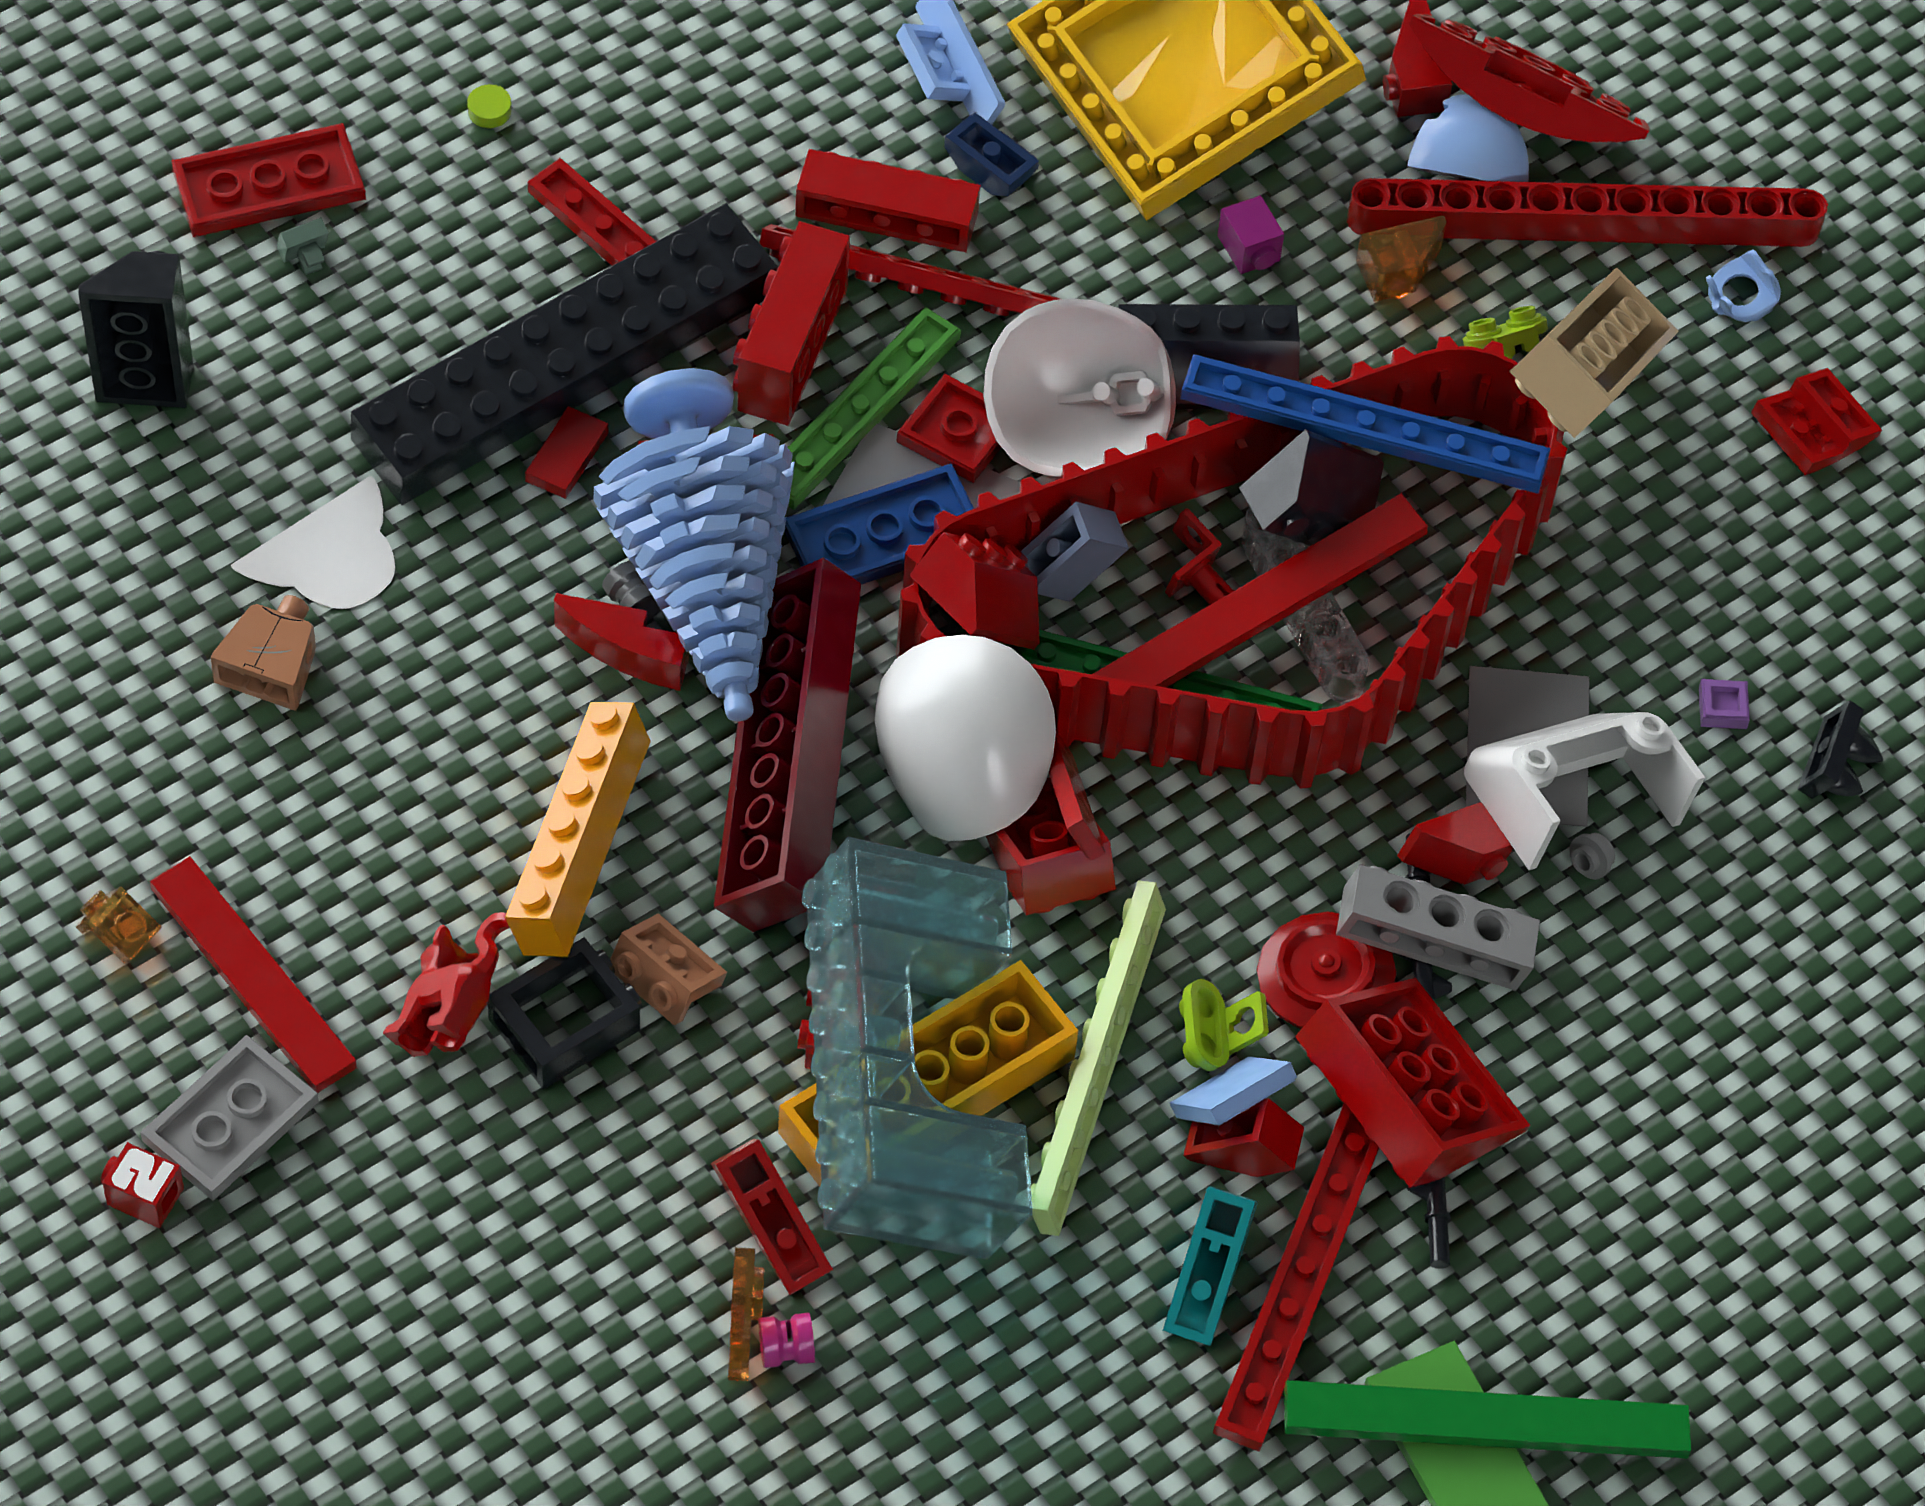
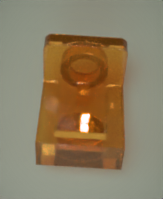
M121 886L107 894L102 890L95 893L80 909L85 917L75 926L82 934L91 930L124 964L130 962L162 928Z

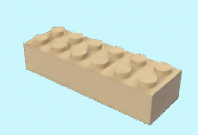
M1616 267L1509 372L1516 378V385L1521 392L1531 399L1536 398L1548 411V417L1553 425L1563 432L1568 431L1575 438L1624 391L1679 331Z

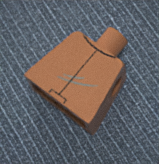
M286 595L277 610L259 604L251 605L211 655L214 683L296 711L316 648L314 626L309 621L304 620L309 611L307 603L299 597Z

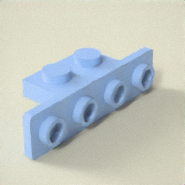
M919 0L916 4V10L924 25L903 23L896 37L927 99L963 101L969 115L976 112L992 125L1005 107V101L954 1Z

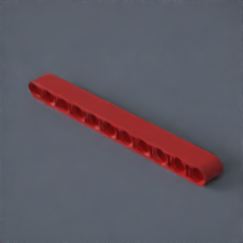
M1368 178L1358 181L1352 188L1347 223L1353 232L1367 237L1804 247L1814 244L1819 238L1828 204L1826 198L1821 193L1801 188Z

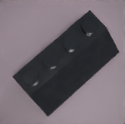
M132 251L79 285L78 295L95 401L187 408L194 364L179 254H169L162 251Z
M1118 304L1119 309L1139 318L1151 327L1162 340L1170 357L1176 387L1175 409H1216L1180 399L1193 354L1299 382L1300 335L1297 305Z

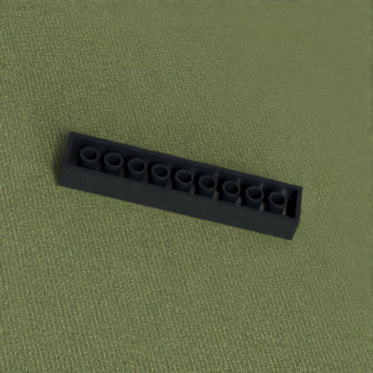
M725 203L352 410L351 440L402 506L560 417L568 406L573 409L751 309L755 304L763 302L766 297L763 295V289L767 275L770 270L777 271L778 266L729 205Z

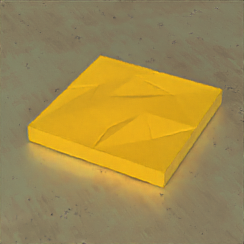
M1043 0L1006 24L1013 42L1146 221L1366 80L1361 61L1313 0Z

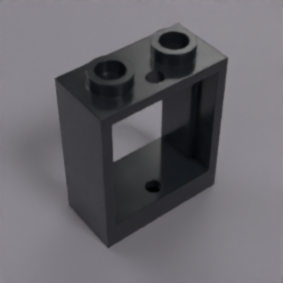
M585 937L572 944L568 957L552 956L490 993L489 1003L487 1004L489 1021L542 1089L547 1088L640 1031V1010L643 1008L639 995L630 984L622 985L614 975L615 969L608 955L602 949L595 951ZM584 970L614 1010L551 1047L520 1007Z

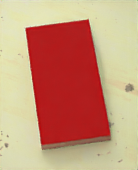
M344 123L171 160L172 171L192 237L366 200L365 187Z

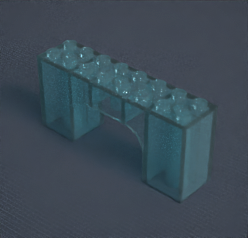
M847 837L835 853H831L827 857L824 866L814 878L806 882L802 895V902L804 907H807L808 926L804 942L805 947L809 949L810 968L807 974V988L812 993L809 1030L814 1034L815 1051L811 1061V1073L816 1077L817 1090L813 1115L818 1120L819 1140L816 1146L815 1157L821 1167L818 1205L823 1209L824 1229L988 1259L1033 1214L1026 1125L959 1112L943 1105L929 1093L919 1078L915 1065L910 990L955 1000L991 978L1012 956L1006 871Z

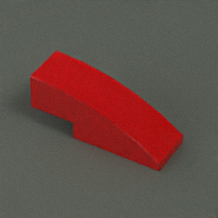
M556 593L554 598L555 627L574 644L597 660L622 673L654 685L678 691L681 690L689 661V651L686 652L677 633L647 627L646 610Z

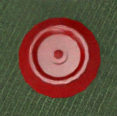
M1327 911L1301 915L1280 926L1262 947L1257 966L1260 992L1265 994L1266 1002L1275 1015L1298 1029L1304 1027L1326 999L1395 983L1396 968L1392 952L1336 935L1339 913Z

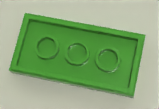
M1455 1340L1367 1377L1364 1384L1484 1392ZM1395 1441L1431 1506H1549L1516 1448Z

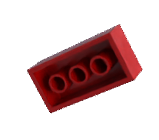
M799 221L792 237H784L778 256V261L781 263L777 271H769L765 281L763 295L766 297L762 305L755 304L752 309L748 323V330L751 331L747 340L740 338L735 348L733 364L737 365L738 369L732 388L733 391L738 392L737 411L789 426L847 292L849 235Z

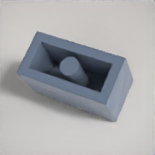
M1075 502L1021 552L1028 559V563L1025 566L1037 577L1038 594L1070 602L1122 556L1129 547L1114 511Z

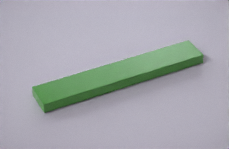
M925 307L787 447L792 453V462L795 461L788 504L790 508L794 510L858 445L866 434L960 340L961 329Z

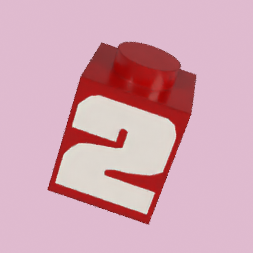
M128 1142L118 1157L112 1156L108 1160L101 1175V1183L103 1184L108 1206L159 1229L184 1190L180 1165Z

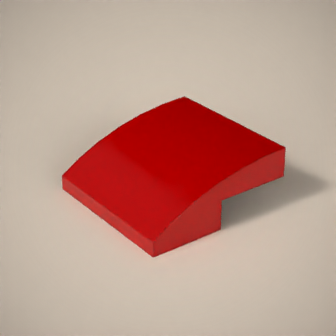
M1829 368L1797 377L1790 390L1758 400L1751 411L1752 415L1804 475L1821 470L1847 457L1873 441L1882 432L1878 424Z

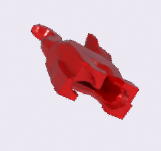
M494 913L481 924L475 939V945L479 954L467 953L452 940L451 933L445 925L438 927L433 937V943L420 956L422 973L409 988L398 1020L388 1025L383 1032L395 1045L402 1047L413 1057L428 1055L434 1045L443 1052L459 1050L465 1043L466 1037L474 1027L478 1017L489 1003L491 978L499 959V952L494 941L501 932L510 928L505 918L506 913Z

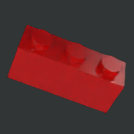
M943 531L909 576L971 636L986 637L993 641L1033 650L1040 643L1037 577L1025 566L1028 563L1027 557L1010 544L1002 547L987 538L982 542L968 533L959 536Z

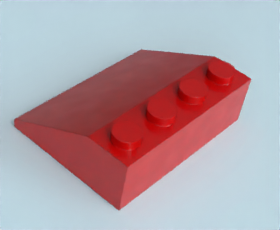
M1417 978L1326 999L1295 1036L1307 1052L1310 1061L1321 1070L1334 1087L1338 1098L1347 1104L1363 1125L1367 1136L1378 1145L1393 1165L1395 1173L1410 1188L1436 1181L1521 1135L1531 1126Z

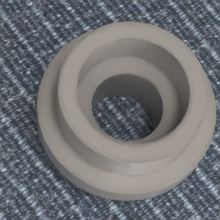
M1598 833L1581 834L1570 844L1569 851L1572 864L1582 875L1596 880L1609 873L1615 861V851L1606 837Z

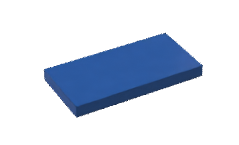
M952 463L789 516L786 518L784 532L801 567L824 557L862 585L904 571L905 553L908 546L925 545L934 532L935 515L945 510L955 516H959L974 509Z

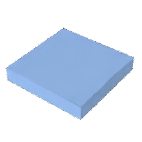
M1248 1056L1170 1102V1106L1176 1118L1220 1126L1294 1082L1297 1075L1291 1062Z

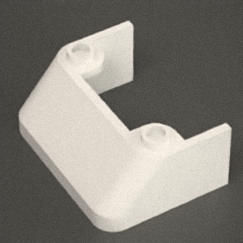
M1647 712L1592 714L1480 746L1472 751L1464 767V776L1528 870L1537 868L1561 821L1539 790L1550 785L1555 777L1623 757L1672 827L1681 824L1705 779V776L1669 726L1660 717Z

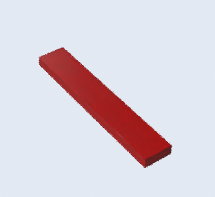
M191 856L150 880L151 890L314 1091L317 1093L321 1092L357 1068L356 1059Z

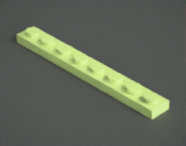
M1138 880L1132 898H1128L1125 901L1122 913L1123 926L1119 938H1114L1109 951L1110 965L1106 977L1101 978L1097 985V1005L1093 1017L1088 1018L1084 1024L1082 1033L1083 1047L1079 1059H1074L1071 1063L1069 1070L1070 1086L1065 1100H1060L1055 1112L1056 1128L1051 1142H1046L1041 1155L1042 1170L1037 1184H1032L1028 1192L1027 1209L1032 1214L1040 1234L1059 1236L1166 911L1156 882Z

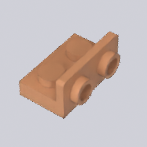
M659 913L622 932L610 958L615 969L614 974L625 984H630L641 998L673 1025H677L684 1020L693 1001L721 987L727 975L726 970Z

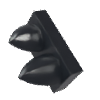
M1849 700L1824 716L1797 790L1811 799H1814L1826 790L1840 796L1862 794L1863 789L1860 780L1851 765L1846 761L1847 758L1863 763H1878L1884 760L1873 738L1859 725L1864 713L1863 708Z

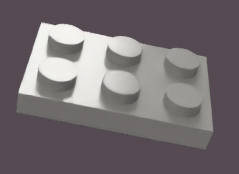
M246 1035L141 1131L142 1142L160 1157L180 1165L182 1175L214 1201L319 1102L318 1093Z

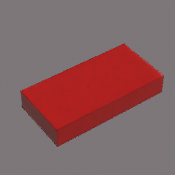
M568 406L526 470L525 482L566 499L609 433L608 423Z

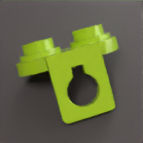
M1535 306L1518 307L1508 312L1510 319L1504 324L1496 325L1494 318H1484L1469 323L1470 331L1462 339L1464 346L1483 349L1491 341H1496L1503 344L1504 356L1512 359L1516 354L1514 346L1521 344L1522 350L1529 353L1540 342L1538 335L1548 330L1547 319L1545 316H1541L1540 313H1536Z
M1198 979L1184 988L1183 999L1179 1003V1009L1185 1021L1186 1042L1183 1045V1053L1191 1066L1195 1068L1201 1067L1206 1071H1214L1224 1066L1228 1062L1230 1055L1268 1035V1018L1264 993L1256 991L1225 1008V1003L1219 990L1208 980ZM1253 1009L1255 1020L1251 1029L1245 1034L1234 1031V1025L1240 1023L1243 1014L1247 1010Z

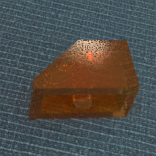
M1444 215L1361 234L1356 262L1374 302L1389 298L1400 299L1416 292L1441 250L1447 223Z

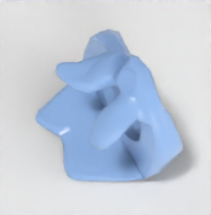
M1750 250L1728 262L1713 277L1710 275L1706 277L1709 285L1708 294L1712 310L1719 315H1726L1737 321L1751 322L1760 320L1772 311L1780 299L1781 289L1777 278L1755 250ZM1745 276L1756 282L1759 292L1751 303L1737 306L1729 298L1723 296L1722 289L1725 283L1734 277Z

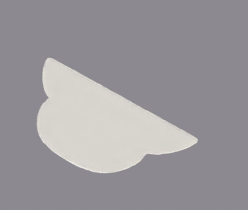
M373 476L367 477L237 560L231 567L238 573L265 584L295 587L309 600L330 608L350 609L368 602L385 590L391 583L395 572V561L391 546L380 532L383 524V504L376 480Z

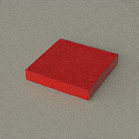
M947 374L941 377L899 429L896 439L897 443L940 466L952 463L957 475L972 483L975 482L1001 449L988 422L983 393Z

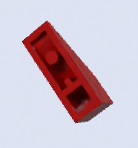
M1409 0L1393 51L1389 74L1383 76L1384 96L1386 101L1392 100L1396 117L1443 112L1445 110L1443 101L1450 98L1451 79L1430 57L1409 24L1412 16L1415 14H1428L1432 16L1427 0Z
M752 1139L711 1163L734 1206L789 1295L833 1270L759 1139Z

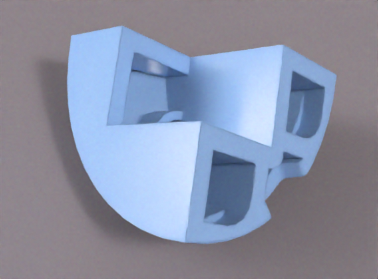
M1460 94L1443 101L1445 110L1439 117L1427 119L1423 123L1413 144L1407 167L1431 174L1477 181L1528 182L1529 179L1527 149L1518 126L1485 108L1468 94Z

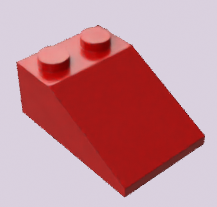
M1050 777L1047 778L1037 800L1024 815L1006 828L986 835L1007 887L1026 916L1034 913H1046L1061 905L1079 900H1091L1100 894L1116 890L1110 840L1096 823L1106 854L1093 861L1087 860L1066 828Z

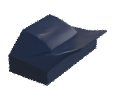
M976 112L945 136L944 148L958 169L975 183L981 185L991 195L1009 196L1038 170L1039 160H1037V157L1003 131H999Z

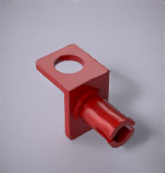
M1185 508L1180 513L1173 527V532L1196 557L1174 573L1165 593L1171 597L1184 586L1188 587L1191 585L1211 605L1235 590L1211 567L1222 543L1188 508ZM1187 526L1197 532L1202 544L1198 543L1191 536Z

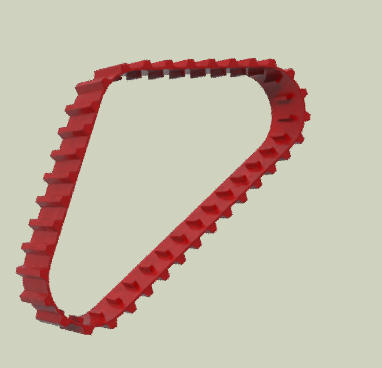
M1450 336L1438 338L1436 349L1415 355L1405 347L1394 349L1390 364L1375 369L1364 361L1352 364L1350 378L1332 383L1323 375L1311 379L1310 385L1431 417L1456 416L1479 421L1498 430L1507 437L1551 448L1539 494L1522 489L1516 490L1509 507L1498 521L1494 520L1487 536L1475 552L1471 551L1468 554L1463 568L1451 584L1446 583L1439 600L1427 616L1422 615L1415 632L1403 647H1398L1394 653L1393 661L1378 680H1373L1370 688L1359 698L1339 707L1318 711L1290 710L1031 664L1049 691L1055 713L1056 730L1067 747L1070 746L1073 740L1099 744L1102 756L1115 759L1122 749L1148 753L1151 766L1161 768L1165 766L1171 757L1196 761L1199 773L1206 776H1212L1219 766L1245 770L1248 783L1261 785L1268 774L1279 777H1292L1300 789L1311 788L1315 775L1325 774L1337 768L1350 775L1359 771L1364 750L1370 742L1387 744L1393 734L1398 710L1411 712L1417 702L1422 678L1434 680L1440 673L1445 647L1457 649L1464 639L1469 615L1477 617L1483 615L1487 609L1492 585L1504 586L1510 579L1516 553L1527 555L1533 548L1539 522H1548L1568 450L1562 444L1564 432L1553 425L1548 417V411L1536 398L1531 399L1518 388L1515 382L1516 378L1509 372L1518 362L1504 356L1503 344L1491 341L1483 349L1472 346H1458ZM1228 412L1227 421L1210 427L1197 418L1188 421L1186 435L1167 441L1156 432L1146 436L1144 450L1126 456L1116 447L1104 451L1103 464L1083 470L1076 463L1071 462L1062 466L1061 479L1041 485L1030 476L1020 480L1018 494L999 500L987 491L978 495L977 508L959 516L943 510L935 515L934 532L925 545H909L905 553L903 589L900 591L897 658L914 646L934 638L947 637L937 629L929 618V610L926 607H930L933 598L909 576L943 531L959 536L968 533L982 542L987 538L1002 547L1010 544L1021 552L1075 502L1114 511L1119 524H1123L1249 479L1303 431Z

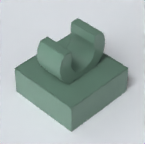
M322 217L280 232L277 249L283 262L298 258L305 275L323 268L321 263L325 259L321 249L325 247L329 233Z

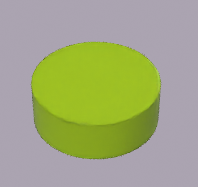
M492 84L479 86L469 94L467 99L468 116L474 124L480 127H499L505 124L511 116V97L500 86Z

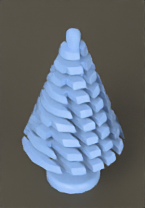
M695 368L670 370L649 377L633 387L624 401L626 421L635 432L654 439L642 442L614 459L599 475L604 482L594 486L593 501L602 518L610 526V531L623 547L624 553L636 568L635 570L647 586L659 608L663 611L670 626L674 631H677L684 649L693 656V663L699 673L702 672L705 676L706 685L711 693H715L717 698H724L723 704L727 718L739 722L751 717L754 711L752 698L749 694L758 687L759 663L763 652L762 638L766 636L769 624L767 614L769 608L772 607L774 594L772 590L774 589L777 575V562L781 554V539L785 530L787 518L785 514L789 504L795 461L792 462V453L785 444L779 446V439L767 433L753 438L754 429L729 426L708 436L709 430L722 423L732 411L734 393L731 384L726 377L711 370Z

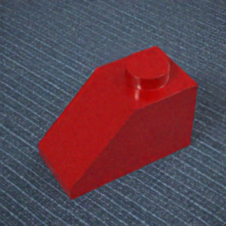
M1482 802L1416 824L1397 856L1403 863L1466 885L1482 878L1491 880L1501 874L1508 865L1506 859L1513 850V847Z
M1265 1098L1220 1126L1192 1121L1183 1156L1192 1162L1254 1177L1295 1170L1305 1127L1272 1100Z

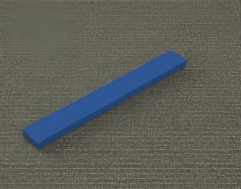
M1193 354L1181 391L1180 399L1299 431L1306 429L1333 440L1538 494L1551 451L1549 447Z

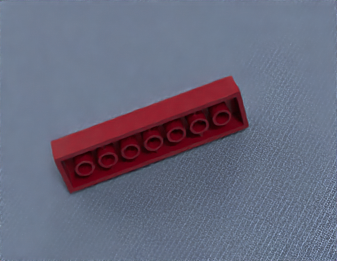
M824 557L776 578L774 589L772 590L774 593L772 607L769 608L767 614L769 620L767 634L762 638L763 652L759 663L758 687L749 694L752 698L754 711L751 717L739 721L737 724L713 908L752 932L824 906L861 592L860 582Z

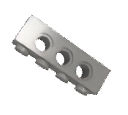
M1360 864L1344 886L1336 935L1516 991L1534 968L1540 920L1523 915L1515 909H1503L1481 902L1471 895L1455 894L1436 888L1426 881L1411 880L1389 873L1381 867Z

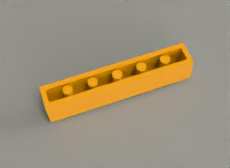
M590 702L505 916L523 956L568 957L651 742L634 702Z

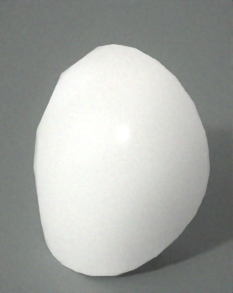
M1075 298L1052 300L1024 311L1006 325L991 349L985 369L983 397L988 422L995 439L1013 461L1036 473L1061 477L1062 466L1071 462L1076 463L1083 470L1103 464L1104 451L1116 447L1126 456L1144 450L1146 436L1157 432L1167 439L1174 422L1176 408L1175 379L1171 360L1162 340L1151 327L1136 316L1095 300Z
M968 635L938 637L914 646L899 656L881 679L875 712L878 746L887 772L896 790L916 821L931 836L946 841L977 839L1006 828L1028 811L1037 800L1047 780L1054 754L1056 725L1049 691L1038 672L1027 660L1011 647L986 637Z

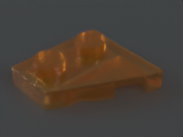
M735 1247L728 1380L748 1381L752 1320H759L763 1315L765 1268L755 1267V1248Z

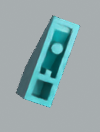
M1212 1186L1207 1187L1162 1331L1211 1346L1259 1201Z

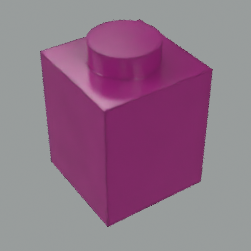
M1261 195L1221 209L1217 236L1240 274L1256 269L1264 270L1280 261L1285 234Z

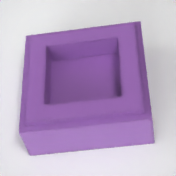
M1701 679L1699 685L1700 726L1747 729L1750 721L1748 681Z

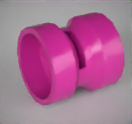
M810 1313L794 1314L790 1320L779 1321L774 1316L759 1318V1340L764 1368L779 1367L783 1361L794 1360L798 1364L815 1362L814 1337Z

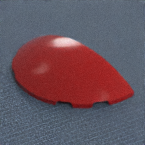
M1415 14L1412 16L1409 24L1421 45L1437 66L1462 91L1485 108L1506 120L1535 132L1569 140L1624 142L1646 139L1650 128L1645 120L1635 117L1633 121L1629 120L1628 117L1631 109L1627 105L1605 93H1602L1600 98L1594 97L1592 95L1594 88L1590 86V83L1565 68L1498 37L1486 36L1483 42L1475 39L1478 33L1476 30L1459 22L1447 19L1445 22H1441L1440 27L1434 25L1436 19L1428 14Z

